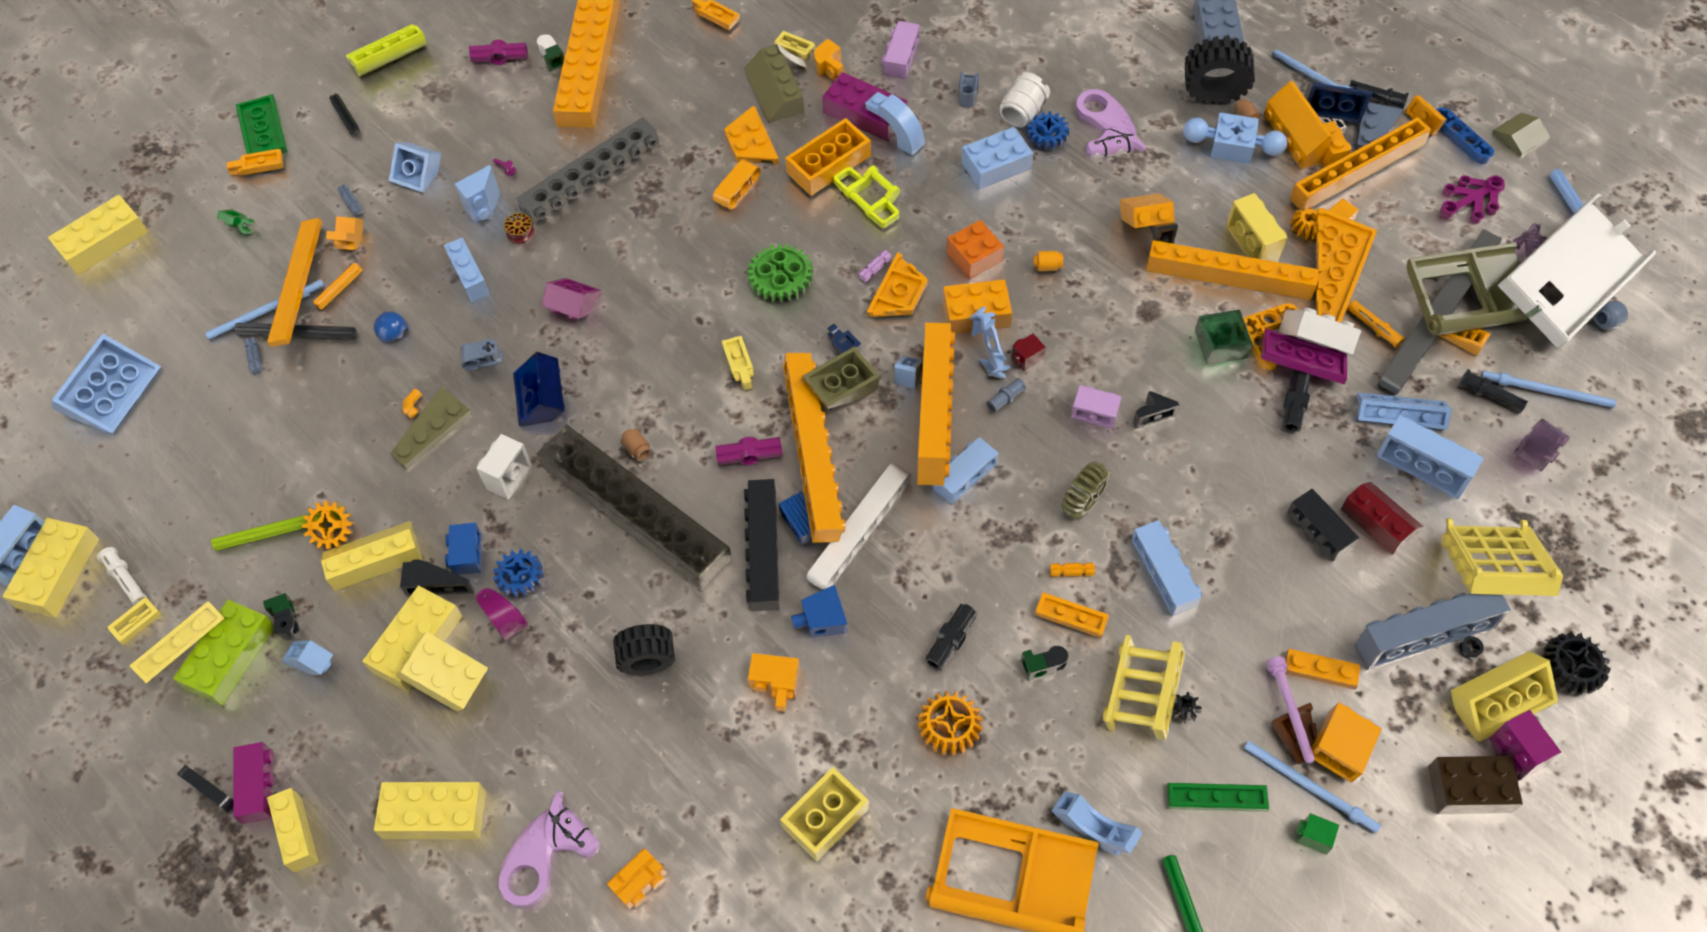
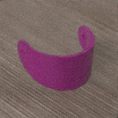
M485 588L476 595V601L505 641L528 626V622L520 611L495 590Z

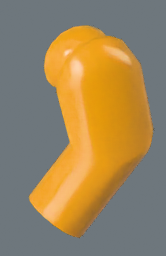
M416 388L402 402V412L404 415L407 414L409 418H413L418 413V409L414 407V404L422 396V393Z

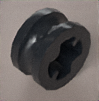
M1468 636L1459 644L1458 648L1464 658L1473 660L1483 652L1484 645L1479 638ZM1472 644V648L1476 650L1474 652L1470 651L1471 649L1467 645Z

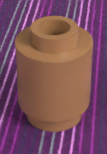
M1242 99L1235 104V115L1257 118L1260 122L1261 114L1251 101Z
M628 429L622 434L621 444L632 458L642 461L651 454L650 444L638 429Z

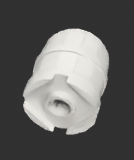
M1023 72L1022 75L1016 77L1012 87L1005 93L999 112L1008 124L1018 128L1027 126L1034 119L1035 115H1038L1040 108L1050 97L1049 86L1047 84L1044 86L1039 76Z

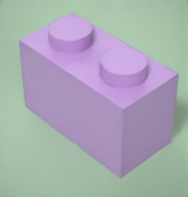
M1079 385L1071 418L1113 429L1122 396L1116 395L1113 392H1104L1093 387Z

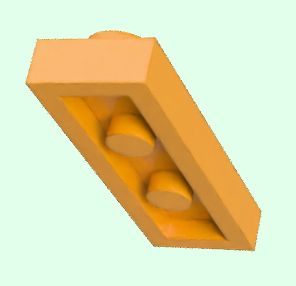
M1042 592L1035 611V616L1098 638H1102L1109 618V614Z
M1288 648L1285 659L1288 667L1286 674L1355 690L1358 687L1360 664Z

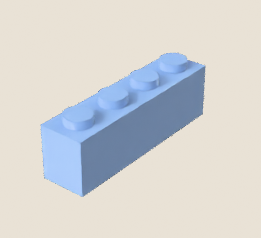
M1158 520L1134 529L1132 541L1171 614L1175 616L1198 607L1202 598L1201 589L1191 579L1190 569L1181 561L1179 549L1173 546L1170 541L1167 528L1163 527Z

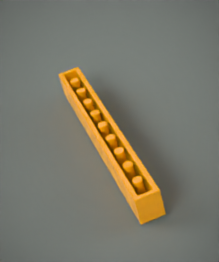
M786 353L783 371L812 543L839 542L841 534L845 532V520L841 519L842 503L837 499L838 483L834 482L835 466L830 461L832 449L827 444L829 434L828 429L824 428L825 412L821 411L822 401L802 378L803 375L816 368V363L812 361L811 353Z

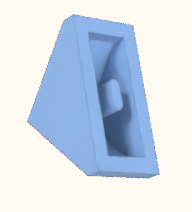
M902 356L895 363V384L916 388L923 360Z

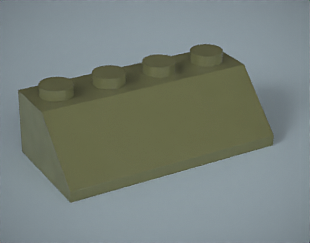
M778 44L760 49L744 67V70L768 123L804 113L803 95L784 55L778 48Z

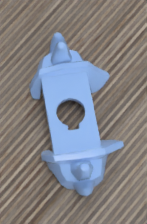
M981 307L970 317L973 321L971 336H975L979 332L983 335L989 359L988 361L980 359L979 362L987 371L986 375L1003 379L1006 378V375L1002 372L1007 371L1011 366L1003 364L1007 359L1002 353L994 326L996 321L991 319L995 316V313H984L986 307ZM990 338L994 340V348L990 345Z

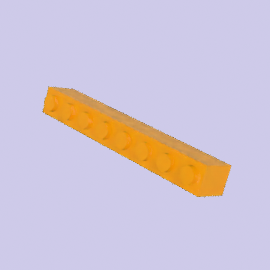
M1419 117L1407 122L1295 183L1290 200L1300 210L1303 206L1309 209L1311 206L1313 207L1424 146L1431 129Z
M1152 240L1146 271L1311 300L1317 287L1319 269Z

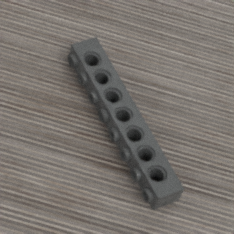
M643 117L516 197L520 211L528 215L533 224L544 219L570 200L575 199L587 189L592 188L601 180L655 147L659 143L657 130Z

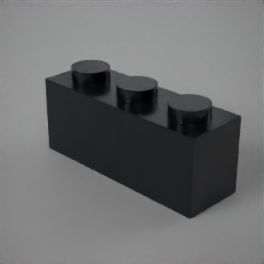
M1313 488L1294 500L1287 511L1291 520L1297 523L1305 531L1306 536L1313 540L1320 547L1322 553L1333 562L1353 549L1360 538Z

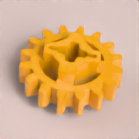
M326 500L324 501V506L317 502L315 503L316 509L308 508L311 514L303 516L307 520V524H303L302 527L308 529L304 536L312 537L309 541L310 543L317 541L318 548H322L326 544V548L331 549L332 543L339 547L341 546L340 540L348 541L345 535L353 533L348 527L354 525V522L348 521L352 514L344 513L347 508L346 506L338 508L339 502L337 501L331 506L330 501ZM334 511L339 514L342 520L334 516ZM321 512V517L314 521L317 514ZM324 522H332V527H324ZM339 528H342L340 534L336 538H334L335 532ZM315 529L322 534V538L317 535Z

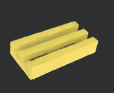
M782 31L774 42V45H777L778 42L787 52L803 60H807L808 55L810 56L812 51L815 50V43Z
M145 597L107 628L122 645H125L162 614Z

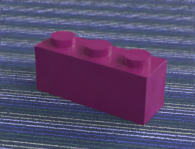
M264 742L233 747V817L242 824L272 819L267 797L272 796V786L275 784L274 774L271 772V763H274V752Z

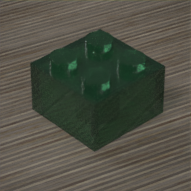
M1240 309L1198 317L1195 333L1206 365L1248 358L1252 341Z

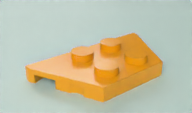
M755 106L749 108L724 128L725 136L737 162L742 159L753 163H761V160L772 161L773 164H779V158Z
M897 252L866 311L867 317L913 314L928 284V278L918 272L914 265L908 264L903 259L901 253Z

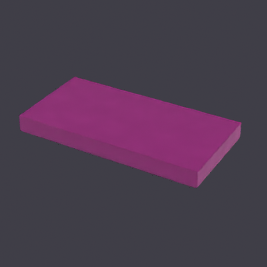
M1265 329L1262 337L1261 359L1340 384L1346 383V353Z

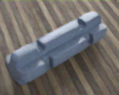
M345 184L339 186V194L349 209H351L353 215L358 216L362 214L363 209L349 187Z
M253 337L245 339L244 344L247 347L245 350L249 371L253 375L262 372V366L260 365L259 349H257L258 343Z

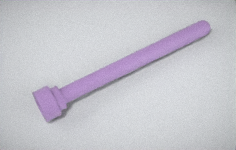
M1273 657L1266 662L1269 673L1278 682L1304 760L1307 763H1313L1315 758L1285 676L1287 673L1286 669H1288L1284 657Z

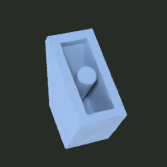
M311 640L293 641L280 662L311 675H321L330 667V659L333 654Z

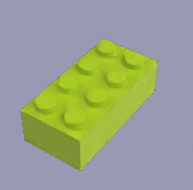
M227 599L219 611L224 619L200 638L173 677L183 689L220 706L225 704L274 630L273 623L266 615Z

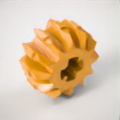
M1303 206L1301 210H1296L1291 219L1292 233H1297V238L1304 237L1305 241L1308 238L1314 241L1316 238L1317 210H1313L1312 206L1309 209Z

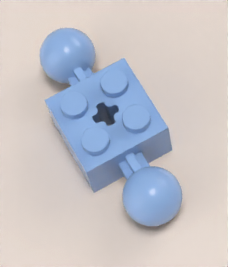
M1220 112L1216 128L1208 127L1206 121L1199 117L1189 119L1183 128V134L1190 142L1198 143L1206 137L1213 139L1212 158L1250 164L1255 146L1262 147L1263 151L1270 156L1282 154L1287 147V138L1280 131H1270L1265 136L1257 135L1259 122L1257 118Z

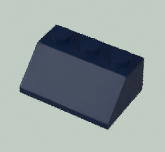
M1312 82L1307 85L1304 97L1319 117L1361 123L1371 99L1372 91Z

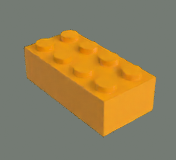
M845 118L785 157L786 173L812 196L832 183L834 176L845 168H854L871 157V140Z

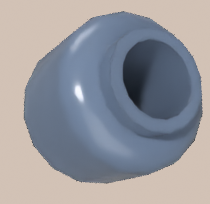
M1616 300L1607 302L1594 315L1595 323L1604 330L1621 327L1628 320L1626 306Z

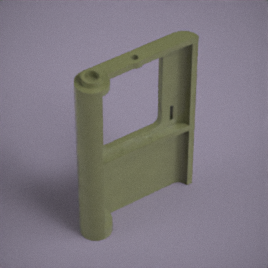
M1516 242L1408 259L1407 272L1426 320L1427 328L1431 334L1438 336L1530 320L1541 307L1537 305L1524 314L1498 286L1519 265L1515 253ZM1464 273L1468 274L1480 302L1481 310L1444 316L1434 314L1422 280Z

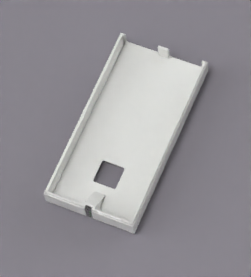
M1598 193L1583 204L1498 284L1502 291L1557 348L1568 342L1656 254V251L1652 250L1643 256L1622 235V232L1631 227V225L1624 219L1614 226L1593 205V202L1601 197ZM1548 281L1564 295L1555 306H1552L1539 292Z

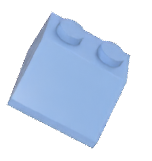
M409 142L395 143L389 181L425 192L439 171L442 153Z
M488 165L455 183L464 210L476 224L493 215L500 195L492 168Z

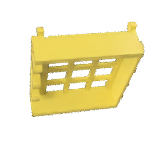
M1446 519L1447 527L1445 534H1442L1441 544L1446 549L1449 559L1454 563L1455 570L1459 572L1462 582L1467 586L1470 594L1559 595L1563 574L1532 528L1528 527L1527 520H1521V528L1453 526V519ZM1471 553H1486L1489 560L1474 559ZM1494 554H1509L1512 560H1497ZM1516 554L1532 555L1535 561L1519 560ZM1478 565H1493L1497 572L1482 571V568L1478 567ZM1500 565L1516 566L1519 572H1504ZM1524 566L1540 567L1543 573L1527 572Z

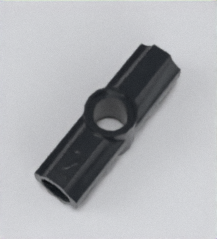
M1299 370L1292 373L1290 387L1287 390L1283 405L1285 411L1281 427L1290 433L1300 432L1304 413L1310 400L1308 392L1312 375Z
M960 604L948 623L945 622L941 627L935 644L925 658V662L936 671H943L953 653L961 648L967 636V631L978 615L973 607L968 604Z

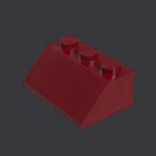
M1372 482L1363 483L1347 496L1340 509L1392 555L1424 527Z

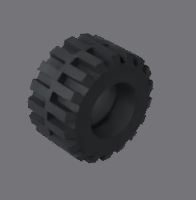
M656 624L636 625L626 628L614 636L615 664L617 670L630 675L654 674L667 669L675 662L672 632L665 626Z

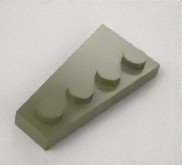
M442 386L391 451V456L407 470L472 414L470 409Z

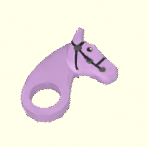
M1090 89L1079 95L1076 102V114L1081 120L1103 131L1098 139L1087 143L1086 153L1088 156L1100 158L1130 153L1135 149L1142 152L1146 150L1143 142L1137 138L1136 129L1129 114L1115 98L1100 89ZM1089 101H1098L1105 105L1106 108L1101 112H1091L1084 107V104Z
M557 791L551 807L535 818L521 832L504 859L499 876V889L506 902L516 908H531L542 902L550 889L551 863L554 852L570 850L582 857L591 858L600 848V841L574 812L563 805L564 792ZM523 868L536 870L539 875L537 888L527 896L514 895L510 887L511 880L517 871Z

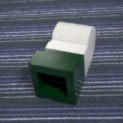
M550 35L539 36L537 39L539 52L544 57L548 71L551 72L562 67L564 54Z

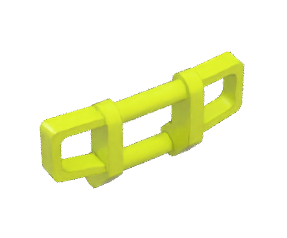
M874 165L869 167L863 176L852 167H847L834 176V184L848 199L851 198L865 211V215L881 228H886L899 219V210L893 205V202L901 190L879 173V169ZM847 176H852L857 180L848 187L841 182ZM875 179L888 192L885 194V197L870 206L858 193L869 187ZM888 208L893 215L885 220L881 219L878 214Z

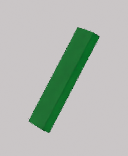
M1167 783L1166 785L1168 809L1269 811L1267 785Z

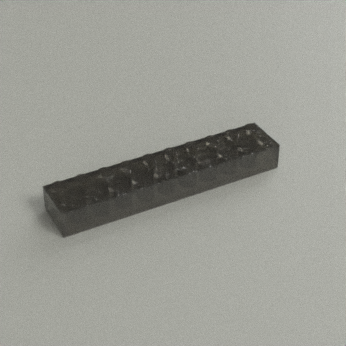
M568 424L536 453L542 468L701 591L732 560L731 550L727 544Z

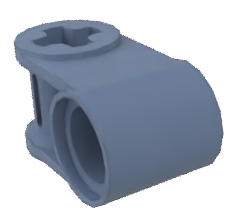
M960 72L959 104L964 108H971L976 103L979 73L969 75Z
M493 339L466 343L460 347L462 368L472 371L478 368L495 366L503 359V354L498 349L497 342Z

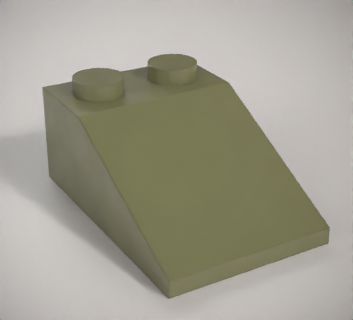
M855 346L802 376L803 380L827 409L859 401L878 390L880 380L879 374Z

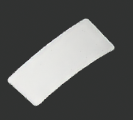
M778 44L780 52L785 57L800 66L806 67L802 58L792 55Z

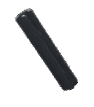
M339 94L330 95L329 99L350 134L353 136L359 134V126Z

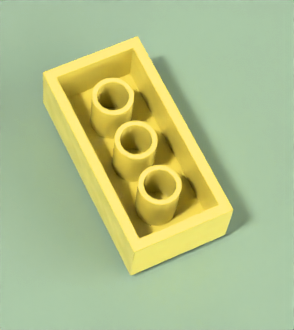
M117 195L50 235L48 239L74 272L79 275L145 235L148 231L123 198Z
M47 518L2 597L17 609L56 618L99 538L86 526Z
M418 585L362 662L371 673L409 692L412 686L396 677L420 636L427 631L445 642L463 616L456 605Z
M381 782L374 832L382 839H480L486 790L480 782Z

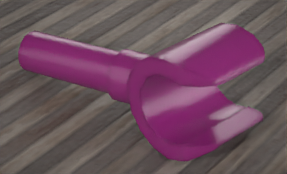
M496 158L493 159L494 163L503 167L502 171L506 175L512 176L516 168L513 167L514 164L511 160L503 162Z

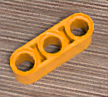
M744 159L740 160L715 189L712 200L732 210L759 179L761 168Z

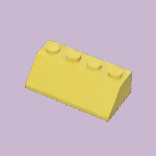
M408 521L323 552L321 563L326 581L334 591L398 569L402 567L403 562H411L415 559L422 560L412 523Z
M1530 651L1450 690L1456 713L1478 742L1492 736L1505 722L1528 710L1535 714L1558 702L1550 660Z

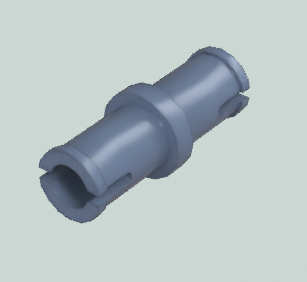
M1017 378L1007 387H1002L996 396L986 402L987 408L995 413L1006 403L1010 404L1016 395L1026 389L1023 380Z

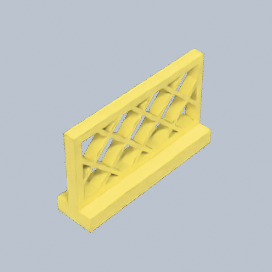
M207 601L129 666L147 683L220 623L224 617Z

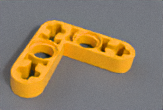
M1282 304L1248 315L1242 319L1240 332L1258 363L1264 369L1272 370L1278 364L1261 359L1262 346L1256 345L1254 340H1262L1265 329L1275 330L1280 328L1284 312L1286 310H1298L1293 304ZM1271 317L1274 323H1267L1263 318Z

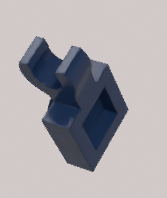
M835 324L827 328L829 331L827 335L832 340V346L839 354L854 346L857 350L861 349V343L849 330L842 333Z

